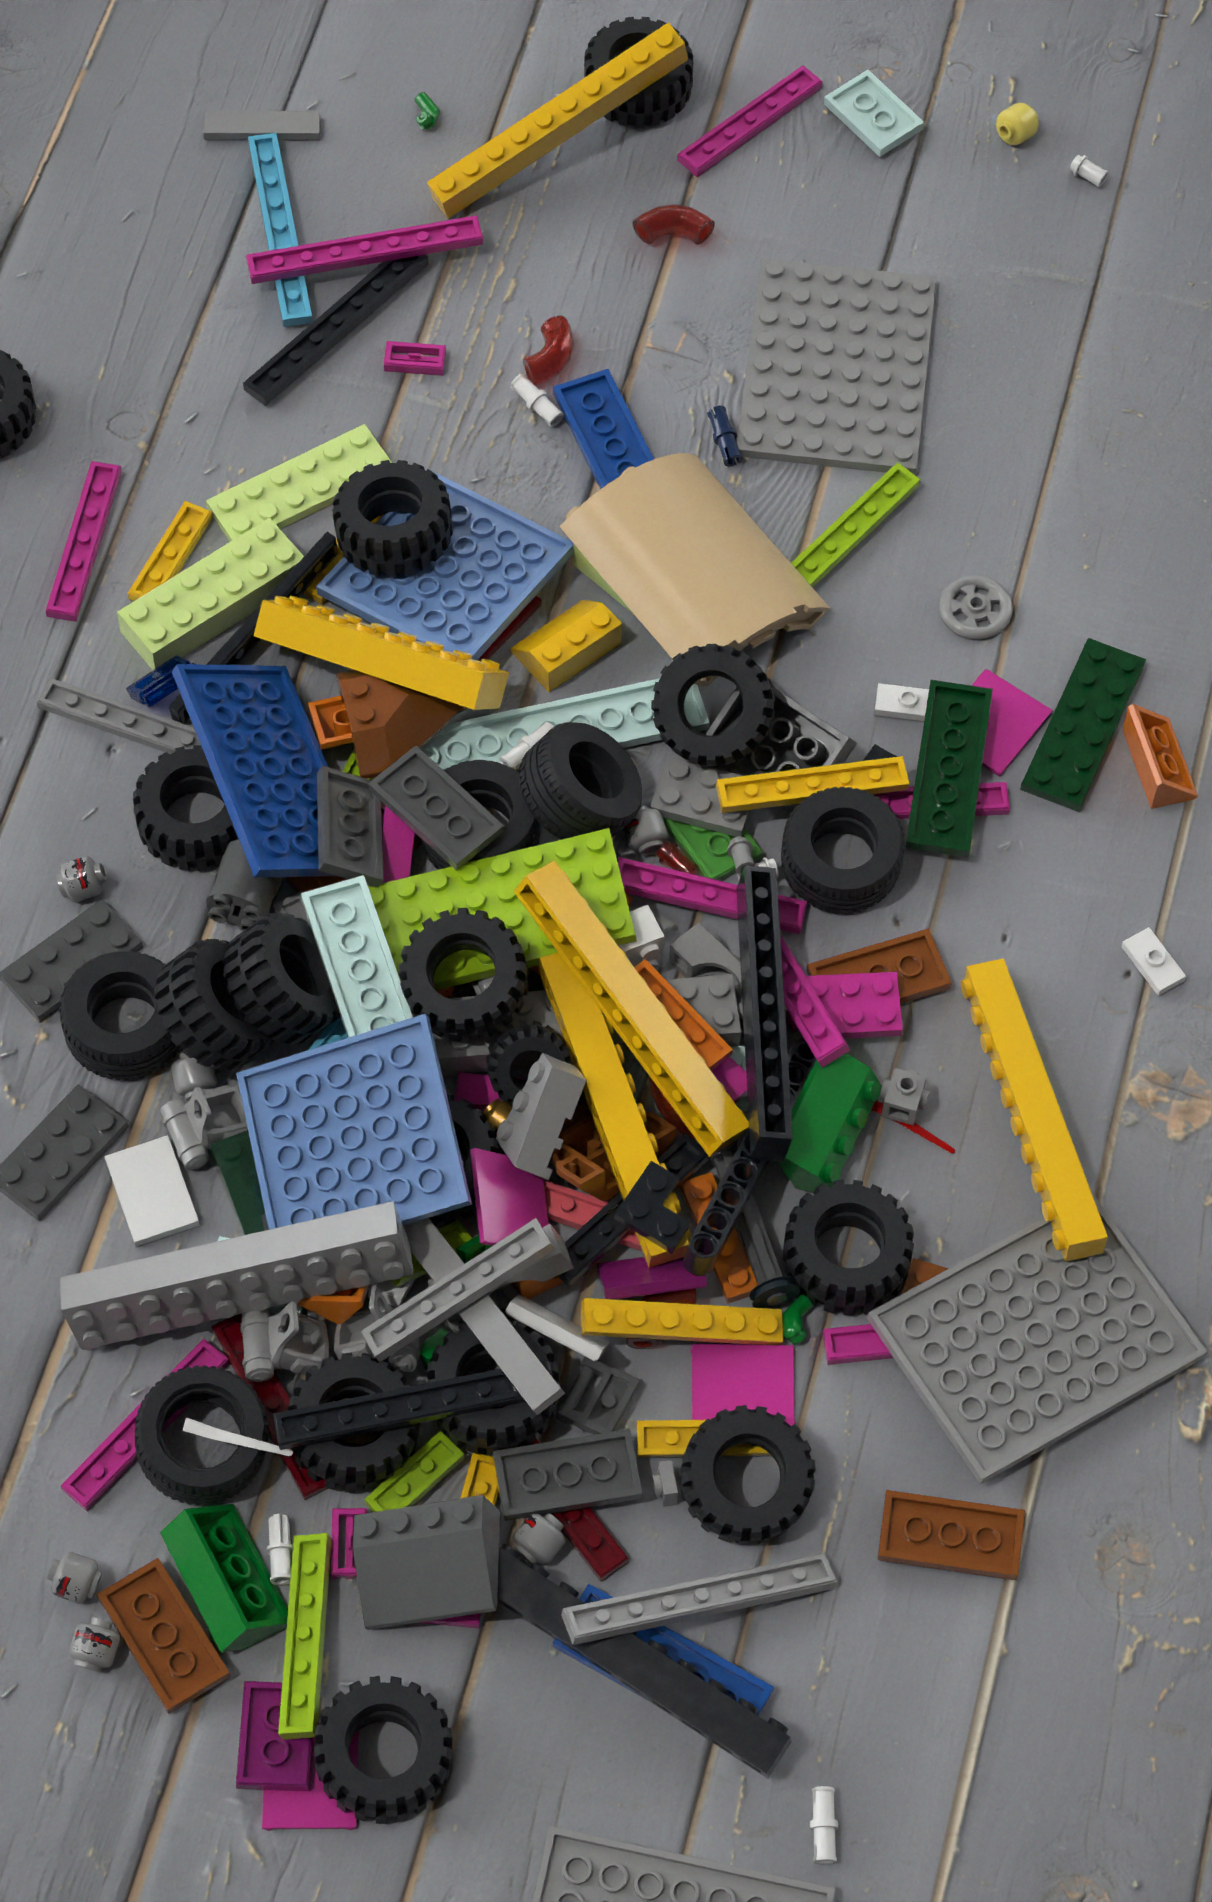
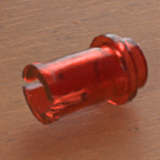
M667 841L659 848L656 856L659 858L660 864L665 863L672 870L693 874L696 871L695 869L698 865L679 851L676 843L671 844Z

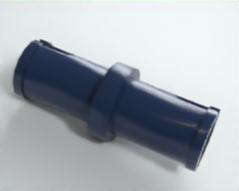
M725 406L713 407L715 414L712 409H709L707 412L714 431L713 440L715 444L719 445L724 465L735 466L737 464L734 458L737 459L738 463L743 460L736 442L737 433L735 428L731 427Z

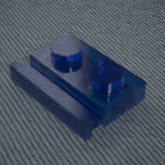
M176 655L128 686L126 690L131 699L151 707L178 689L172 671L177 664H191L190 661Z

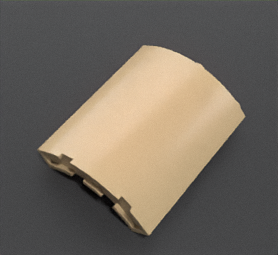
M671 454L648 461L637 467L631 466L627 468L621 476L604 486L581 506L571 509L565 517L566 520L559 526L671 658L679 653L684 654L689 651L688 648L697 645L699 647L706 646L707 644L727 645L734 647L738 651L750 645L754 649L773 638L776 634L774 631L784 628L787 632L801 629L810 630L830 609L811 585L694 454ZM708 676L694 684L708 687L718 676Z

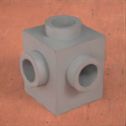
M894 1068L892 1078H885L880 1097L885 1098L882 1117L914 1125L918 1108L925 1110L930 1091L924 1089L927 1077L911 1069L901 1070Z

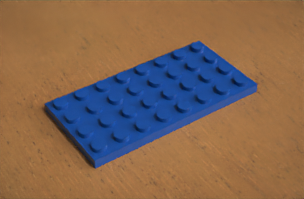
M177 664L172 671L173 677L254 878L336 876L319 871L317 772L322 765L326 767L328 765L287 667Z

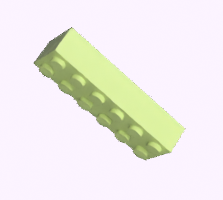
M269 517L117 611L120 632L157 674L251 615L304 556Z

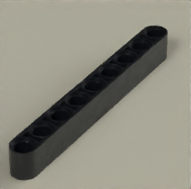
M804 1038L796 1040L788 1054L791 1110L817 1060ZM749 1129L690 1238L683 1263L686 1270L692 1275L705 1276L712 1271L769 1160L751 1159Z

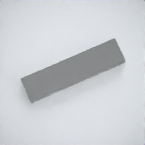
M205 110L204 140H248V136L277 133L278 140H320V111Z

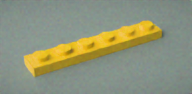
M903 756L723 778L717 779L715 786L721 812L728 813L799 804L806 797H810L811 794L817 793L820 790L824 791L826 788L831 789L832 787H852V789L865 790L867 793L879 794L908 790L910 783Z
M584 1298L581 1301V1335L781 1345L783 1343L782 1309Z

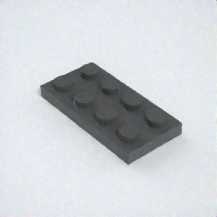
M414 746L368 783L369 791L456 871L504 832V825L417 746Z
M322 765L317 772L319 871L346 879L364 875L367 885L379 887L383 881L381 801L369 791L368 783L372 780Z
M101 899L0 971V980L40 1023L60 1008V999L62 992H64V987L67 985V981L72 978L73 973L77 972L78 968L83 967L82 965L89 962V960L105 953H112L114 951L138 952L143 948L142 941L110 906Z
M77 1084L0 1164V1192L36 1220L40 1221L129 1127L128 1121Z
M630 1429L493 1451L504 1521L527 1518L531 1514L545 1515L547 1513L551 1514L642 1499L643 1496Z

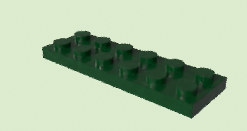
M1091 638L1087 639L1021 783L1020 790L1080 812L1143 671L1146 659Z
M930 680L905 848L969 857L993 689Z

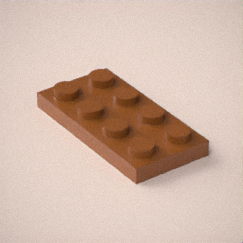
M929 928L809 963L806 969L809 976L897 972L900 1004L951 989L952 985Z
M886 1490L877 1560L1017 1581L1025 1510Z
M159 1558L97 1593L98 1600L168 1714L230 1678V1672Z

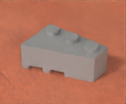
M542 1053L538 1062H535L530 1068L528 1080L522 1091L516 1094L513 1100V1108L507 1119L503 1120L499 1125L496 1137L499 1145L515 1167L549 1180L552 1170L547 1168L554 1148L560 1150L564 1141L558 1138L565 1118L572 1119L586 1079L576 1066Z

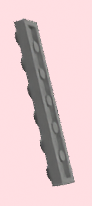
M535 1218L361 1332L374 1356L381 1362L549 1254L555 1248L541 1224Z

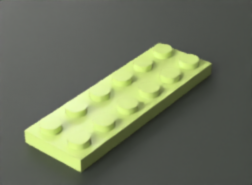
M363 424L206 500V507L212 511L213 518L231 542L269 517L279 529L333 504L335 495L339 493V487L345 480L349 482V476L354 472L363 471L364 466L369 464L375 466L385 460H389L390 463L392 462L367 426Z

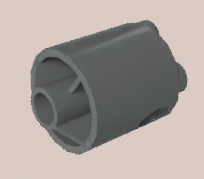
M239 839L231 841L225 849L215 875V884L206 899L207 907L210 910L208 917L215 922H228L238 926L242 931L246 930L264 916L269 915V910L277 898L284 877L254 878Z

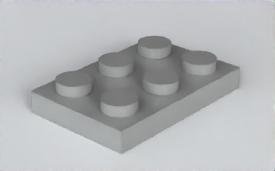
M670 756L666 759L650 805V809L658 810L664 818L735 837H742L751 811L721 812L715 786L717 779L739 777L742 775Z

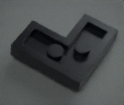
M650 1161L616 1211L614 1219L672 1254L691 1222L664 1206L679 1184L680 1178L655 1162Z

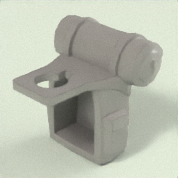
M226 1085L214 1089L211 1088L206 1090L204 1095L201 1088L196 1087L189 1102L186 1103L184 1099H175L169 1101L160 1109L163 1124L168 1129L177 1149L178 1157L187 1170L198 1169L208 1163L210 1160L209 1149L223 1144L228 1146L247 1140L249 1137L238 1086L229 1087Z
M378 1285L371 1287L368 1309L357 1311L343 1324H337L334 1351L339 1360H341L342 1353L352 1352V1358H361L362 1353L372 1355V1360L376 1359L361 1331L394 1310L386 1301ZM420 1337L389 1356V1362L394 1370L400 1369L402 1372H412L415 1370L420 1357Z
M291 1301L282 1311L274 1316H270L269 1311L265 1309L242 1313L240 1331L243 1336L244 1349L243 1368L248 1381H268L274 1375V1368L287 1369L294 1373L306 1375V1371L313 1365L317 1366L318 1369L322 1368V1360L329 1357L326 1323L317 1320L316 1317L298 1313L296 1302Z

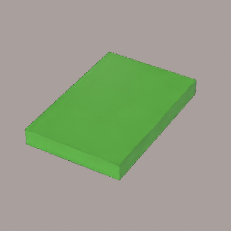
M663 817L668 833L702 877L722 881L736 873L733 858L727 852L729 842L735 836ZM744 829L742 837L751 842L753 846L751 854L754 862L763 858V851L748 831Z

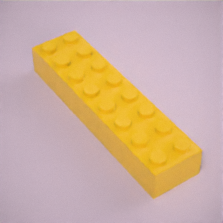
M276 596L275 600L262 601L254 632L255 637L473 710L500 709L509 672L499 669L500 664L487 659H482L481 661L473 660L470 653L460 650L446 651L444 650V645L432 641H426V643L416 641L417 636L409 633L398 632L396 634L388 632V626L378 623L364 624L361 623L362 618L350 614H344V616L334 614L335 609L323 605H317L316 607L307 605L308 600L303 598Z

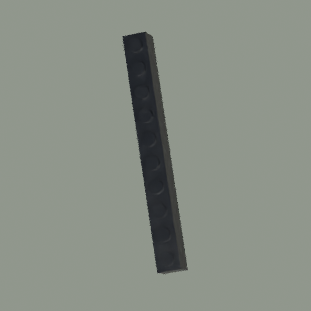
M744 865L736 891L751 1159L784 1162L793 1136L776 868Z
M503 1543L499 1547L497 1602L610 1674L622 1684L767 1779L770 1777L791 1744V1738L786 1734L789 1730L786 1726L771 1717L768 1722L756 1715L758 1709L743 1698L736 1702L725 1695L728 1689L712 1678L705 1682L696 1676L698 1670L683 1659H679L678 1663L666 1656L668 1650L656 1641L650 1639L646 1643L636 1637L638 1631L573 1645L561 1614L563 1608L585 1604L577 1598L579 1592L565 1582L561 1581L558 1586L547 1579L550 1574L539 1565L532 1562L530 1566H527L518 1560L521 1555L510 1546Z

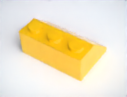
M581 600L511 647L510 652L548 692H551L622 643V623L603 603Z

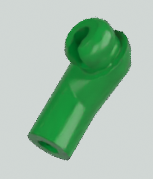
M421 92L415 97V103L422 110L420 117L417 115L416 122L420 128L428 130L435 126L440 110L426 92Z
M800 1295L782 1314L783 1335L786 1339L789 1338L792 1344H800L807 1336L806 1331L802 1328V1317L813 1307V1304L804 1295Z

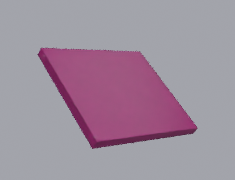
M985 668L971 685L993 689L982 766L1000 777L1049 718L1053 710Z
M478 1148L470 1150L480 1244L493 1246L535 1218L542 1228L549 1225L542 1177L515 1167L507 1155Z
M692 1344L690 1349L692 1354V1420H711L716 1416L717 1412L724 1409L732 1411L735 1410L736 1406L747 1405V1409H756L757 1406L767 1408L766 1412L776 1415L778 1412L786 1417L784 1421L790 1426L796 1425L794 1421L795 1350L793 1345Z
M359 1730L352 1737L349 1746L350 1759L357 1769ZM312 1737L309 1791L263 1790L262 1829L267 1831L272 1829H357L355 1812L349 1809L344 1813L337 1807V1800L334 1797L332 1799L328 1798L323 1789V1782L318 1779L314 1754L315 1737Z

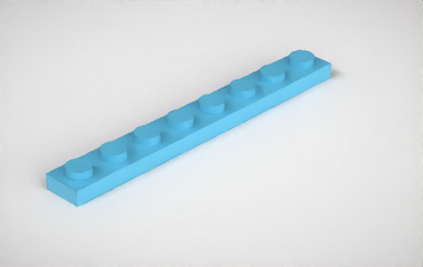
M277 133L248 136L268 249L270 251L298 246ZM304 275L274 280L283 327L313 323Z

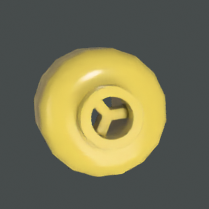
M1016 103L1000 112L996 120L999 136L1009 145H1019L1033 137L1038 131V115L1033 108L1025 103Z

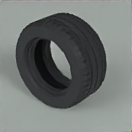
M197 1365L193 1368L185 1367L183 1370L181 1368L177 1372L169 1373V1376H165L161 1381L155 1383V1387L152 1386L150 1392L145 1395V1400H142L135 1424V1449L138 1463L153 1487L156 1486L159 1492H163L165 1496H170L173 1500L199 1506L201 1504L209 1505V1503L217 1504L219 1501H226L227 1498L230 1499L235 1494L238 1495L242 1489L247 1488L248 1483L251 1484L253 1478L257 1476L258 1470L261 1469L266 1451L238 1445L237 1449L226 1461L214 1467L194 1468L180 1463L170 1455L163 1442L162 1433L166 1422L177 1410L189 1404L208 1403L221 1407L230 1414L240 1430V1435L268 1443L267 1414L260 1397H257L256 1391H253L251 1385H247L246 1381L240 1379V1376L237 1374L234 1375L228 1370L224 1371L223 1368L218 1369L216 1366L207 1367L206 1365L202 1367Z

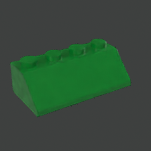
M847 1053L823 1068L816 1060L791 1110L793 1140L784 1162H777L795 1189L814 1192L815 1187L821 1184L832 1187L833 1181L840 1179L841 1170L848 1156L853 1152L856 1139L861 1129L867 1123L868 1115L874 1102L880 1096L882 1085L871 1067Z
M234 1504L184 1509L160 1532L169 1553L172 1555L182 1575L183 1581L187 1585L221 1653L247 1649L287 1628L288 1608L276 1585L270 1582L271 1576Z

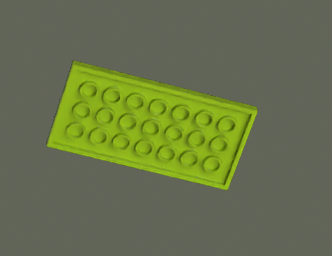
M607 828L468 862L457 871L451 866L382 883L379 887L369 886L368 889L398 976L399 964L403 963L401 953L404 946L411 945L409 936L414 930L421 932L424 929L422 922L428 918H431L433 922L440 919V912L449 910L450 915L458 914V908H468L472 915H475L477 910L485 911L488 913L489 919L498 917L502 920L506 929L511 928L517 936L528 968L539 965L541 957L558 953L513 892L526 875L554 860L561 870L567 874L570 882L579 894L587 901L588 906L599 921L605 925L616 944L619 946L636 942L637 939L610 829ZM463 950L455 952L446 957L437 967L433 977L436 990L492 977L495 975L494 963L489 956L478 951Z

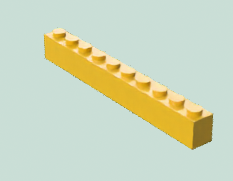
M669 22L429 180L427 185L433 200L447 219H449L686 62L688 56L684 41Z
M554 860L526 875L513 892L707 1155L710 1157L736 1141L749 1128V1122L745 1114L736 1106L723 1084L716 1079L706 1065L705 1060L688 1041L685 1033L670 1017L665 1006L659 1002L647 986L645 979L639 975L630 963L625 952L619 948L610 936L605 925L599 921L588 906L587 901L570 882L567 874L561 870Z
M554 953L539 959L538 972L572 1063L586 1079L583 1093L624 1201L650 1161L655 1162L666 1170L667 1168L664 1163L659 1164L655 1154L658 1152L657 1142L653 1133L648 1134L644 1123L647 1122L646 1113L641 1103L636 1104L634 1099L635 1084L631 1074H625L622 1067L624 1055L620 1045H614L610 1034H613L612 1024L605 1015L603 1016L600 1008L561 955ZM672 1193L664 1206L678 1214L681 1212L680 1203L677 1195ZM688 1229L674 1252L670 1254L635 1232L648 1268L685 1257L691 1238V1232Z
M1002 958L966 966L965 977L960 983L961 991L965 999L969 998L972 1006L970 1008L972 1022L975 1026L979 1025L982 1033L980 1035L982 1049L984 1053H989L992 1077L995 1081L999 1080L1001 1085L1000 1096L1004 1108H1009L1012 1115L1010 1123L1013 1134L1020 1137L1022 1159L1025 1164H1029L1031 1167V1182L1036 1193L1040 1192L1043 1200L1041 1208L1046 1222H1051L1054 1230L1052 1231L1054 1247L1057 1251L1061 1250L1065 1262L1104 1253L1108 1236L1005 960Z

